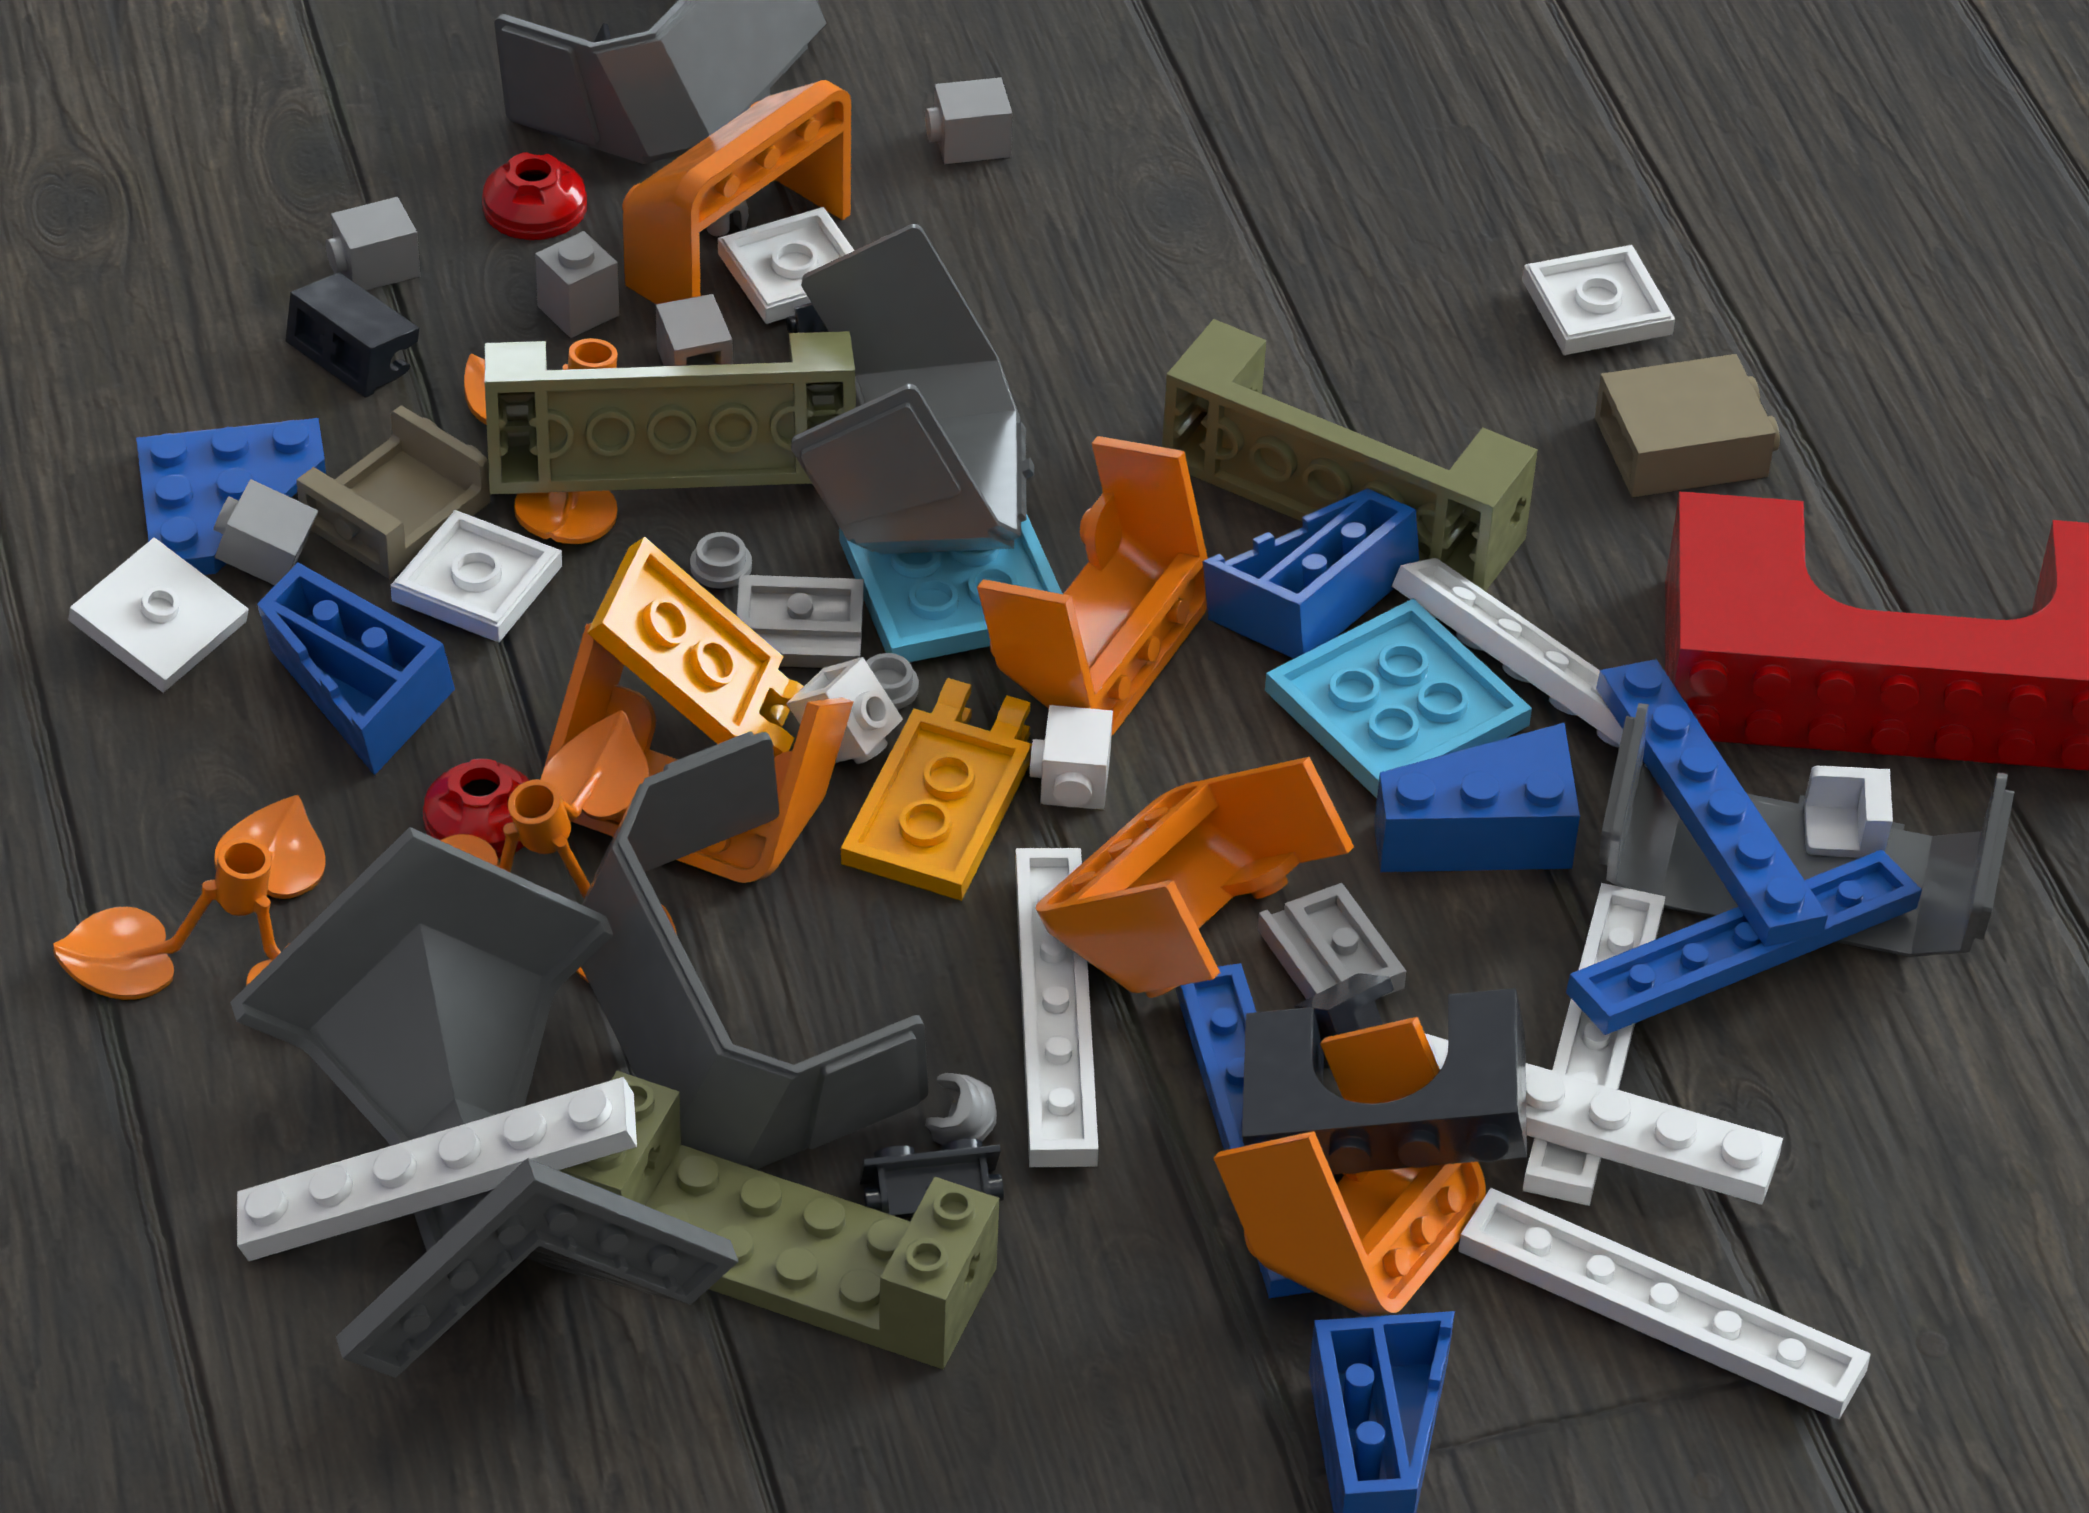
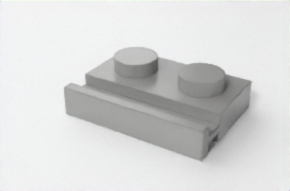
M739 575L737 617L784 656L780 664L781 667L825 668L858 659L861 655L864 579Z
M1343 883L1285 903L1284 910L1270 914L1268 909L1259 912L1258 932L1306 999L1357 973L1389 976L1394 990L1388 994L1404 989L1406 979L1405 968Z

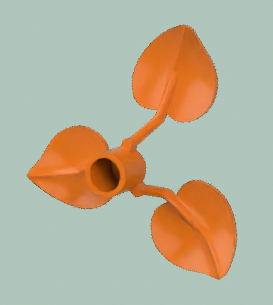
M589 338L576 341L569 348L568 364L563 365L562 370L617 368V350L612 344L601 339ZM470 354L464 374L465 399L472 414L479 421L487 425L485 359ZM609 490L519 493L515 498L514 506L515 517L526 530L543 539L552 538L554 541L567 544H584L601 538L612 529L616 522L618 511L617 501Z
M621 710L588 727L551 758L541 775V780H530L514 789L508 800V809L513 822L503 827L506 839L500 864L493 847L483 839L473 835H454L440 841L508 872H511L518 841H521L527 849L540 854H551L557 851L585 899L590 883L567 841L571 832L570 820L577 819L581 812L599 821L611 820L625 814L639 784H642L645 778L650 777L646 757L633 733L627 715ZM662 905L670 923L672 924L676 932V928L674 926L670 914L668 913L667 909ZM580 967L576 972L579 974L581 978L588 982L582 968Z
M294 795L268 805L249 815L223 835L215 849V880L203 882L200 897L171 939L165 941L166 932L164 926L150 913L133 907H114L91 915L83 920L69 935L54 943L53 953L59 964L76 982L97 994L109 998L136 1000L154 995L169 986L173 980L174 966L167 954L176 953L181 949L211 901L217 900L221 907L232 915L245 916L253 912L257 914L263 949L269 960L262 961L251 968L247 976V986L281 953L274 940L269 913L271 901L267 898V895L279 899L300 896L312 890L320 882L324 874L326 864L325 852L319 837L308 820L300 797Z

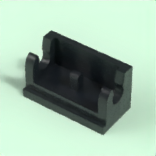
M339 272L290 292L285 341L366 398L373 395L376 388L395 381L410 369V364L403 359L395 360L391 364L390 362L396 352L402 349L406 350L418 342L420 328Z

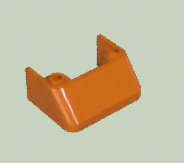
M821 80L767 96L761 101L752 104L748 110L642 183L634 185L626 194L622 205L625 286L654 304L701 296L699 232L773 180L778 181L816 205L824 207L826 211L841 220L850 216L851 97L849 93L827 80Z
M1097 436L1092 442V448L1103 493L1092 508H1089L1084 513L1081 520L1080 538L1085 544L1089 562L1064 594L985 579L980 582L977 589L990 637L991 653L995 657L998 668L1048 709L1049 705L1112 710V735H1114L1206 612L1207 602L1203 561L1208 559L1185 452Z
M592 623L586 624L544 769L551 758L574 737L600 720L622 710L627 715L633 733L646 757L650 776L662 772L666 764L678 759L650 750L656 728V716L651 703L641 693L618 685L624 664L587 634ZM841 697L807 702L793 751L784 752L774 757L779 802V816L775 820L676 860L741 883L753 882L770 876L777 869L826 795L854 701ZM581 812L577 819L570 821L614 837L625 814L611 820L599 821Z
M1310 757L1300 758L1187 783L1164 793L1145 807L1043 897L1035 909L1050 935L1129 992H1145L1147 997L1153 998L1163 995L1180 985L1213 980L1220 973L1199 928L1231 898L1252 893L1255 899L1272 895L1288 883L1286 875L1299 863L1347 854L1354 848V845Z
M1418 1017L1326 1037L1320 1043L1343 1099L1352 1102L1376 1104L1402 1099L1422 1089L1440 1071ZM1314 1131L1220 1151L1214 1157V1161L1244 1228L1245 1242L1250 1253L1265 1268L1365 1317L1399 1312L1458 1242L1462 1231L1486 1196L1485 1180L1479 1162L1344 1174L1343 1178L1336 1184Z

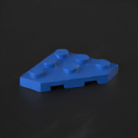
M318 418L136 438L148 541L155 537L203 575L216 574L227 564L215 558L223 534L213 530L229 496L239 501L248 482L252 479L291 498L297 493L296 479L312 467L326 474Z

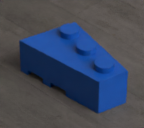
M1367 488L1303 516L1302 528L1277 539L1270 532L1253 539L1252 550L1227 561L1220 554L1204 560L1203 570L1208 620L1293 659L1334 639L1395 589L1392 587L1400 565L1419 561L1416 509Z
M298 562L257 604L271 651L374 776L455 690L443 643Z
M1565 723L1380 772L1374 820L1380 872L1572 869L1580 813Z
M1455 1311L1314 1320L1309 1377L1333 1513L1417 1512L1448 1364Z

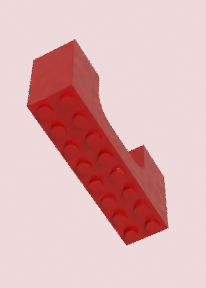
M1679 491L1665 578V672L1711 741L2089 770V523L2052 520L2032 607L2033 615L2013 620H1994L1877 611L1855 608L1840 603L1823 593L1811 580L1805 562L1804 501Z

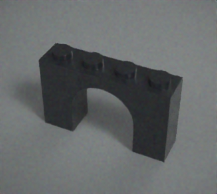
M1516 988L1448 994V1053L1441 1070L1432 1081L1419 1091L1399 1100L1376 1104L1345 1100L1331 1093L1323 1086L1324 1052L1320 1045L1321 1038L1313 1007L1246 1013L1242 1118L1244 1146L1314 1131L1332 1174H1356L1365 1171L1411 1167L1425 1168L1434 1165L1479 1161L1494 1162L1502 1159L1527 1157L1525 1030Z

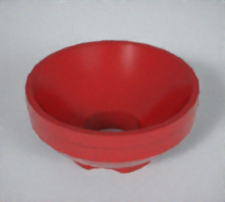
M524 152L512 157L508 162L494 170L487 178L483 186L482 211L488 223L505 235L524 240H543L565 234L581 222L587 211V193L582 177L564 162L557 160V158L550 154L533 155ZM525 175L548 176L540 181H526L519 178V176Z
M473 759L470 762L462 763L447 770L434 780L424 798L423 824L427 835L438 840L460 834L473 835L489 843L495 850L498 859L501 858L506 839L503 827L513 822L508 809L509 797L516 787L530 781L529 778L511 766L489 759ZM476 779H487L498 785L496 791L480 797L469 795L462 790L465 784ZM518 841L515 852L524 847L521 841Z

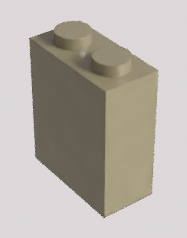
M1737 354L1601 374L1595 420L1631 497L1768 477L1772 452L1777 451L1780 445L1778 424L1772 415L1767 416L1760 402L1758 384L1753 376H1747Z

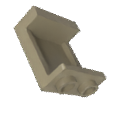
M399 406L391 412V437L339 477L333 479L317 468L312 467L296 479L298 501L318 510L311 531L389 580L412 561L454 510L473 516L491 502L488 459L476 447L466 445L438 428L430 419L422 418L404 406Z

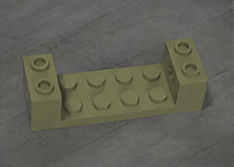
M1215 319L1210 322L1167 373L1162 447L1184 451L1189 475L1299 521H1302L1303 516L1367 488L1416 509L1419 561L1437 558L1485 592L1526 539L1538 449L1482 427L1451 469L1447 470L1263 395L1267 340Z
M850 331L789 333L790 362L547 370L546 341L485 343V401L490 494L811 484L812 482L791 450V440L797 434L856 408L855 365Z
M616 1071L611 1080L624 1077L634 1093L637 1147L560 1169L559 1171L731 1240L739 1262L714 1283L709 1290L944 1370L997 1268L998 1197L934 1177L911 1221H907L681 1145L680 1091Z

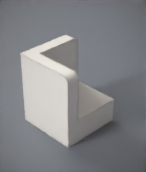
M1819 765L1812 767L1804 799L1806 852L1809 855L1854 858H1861L1881 849L1885 852L1893 823L1890 769Z

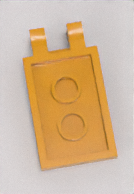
M646 537L631 545L587 634L717 744L747 732H752L754 735L760 732H767L773 742L774 757L788 752L795 738L781 728L789 711H791L786 703L804 686L797 681L788 679L778 670L784 656Z
M947 678L932 713L913 708L841 846V864L962 901L1030 765L1032 744L1027 742L1030 736V726L1024 725L1030 712V702L1006 695L991 731L968 725L972 717V709L965 707L971 695V684Z

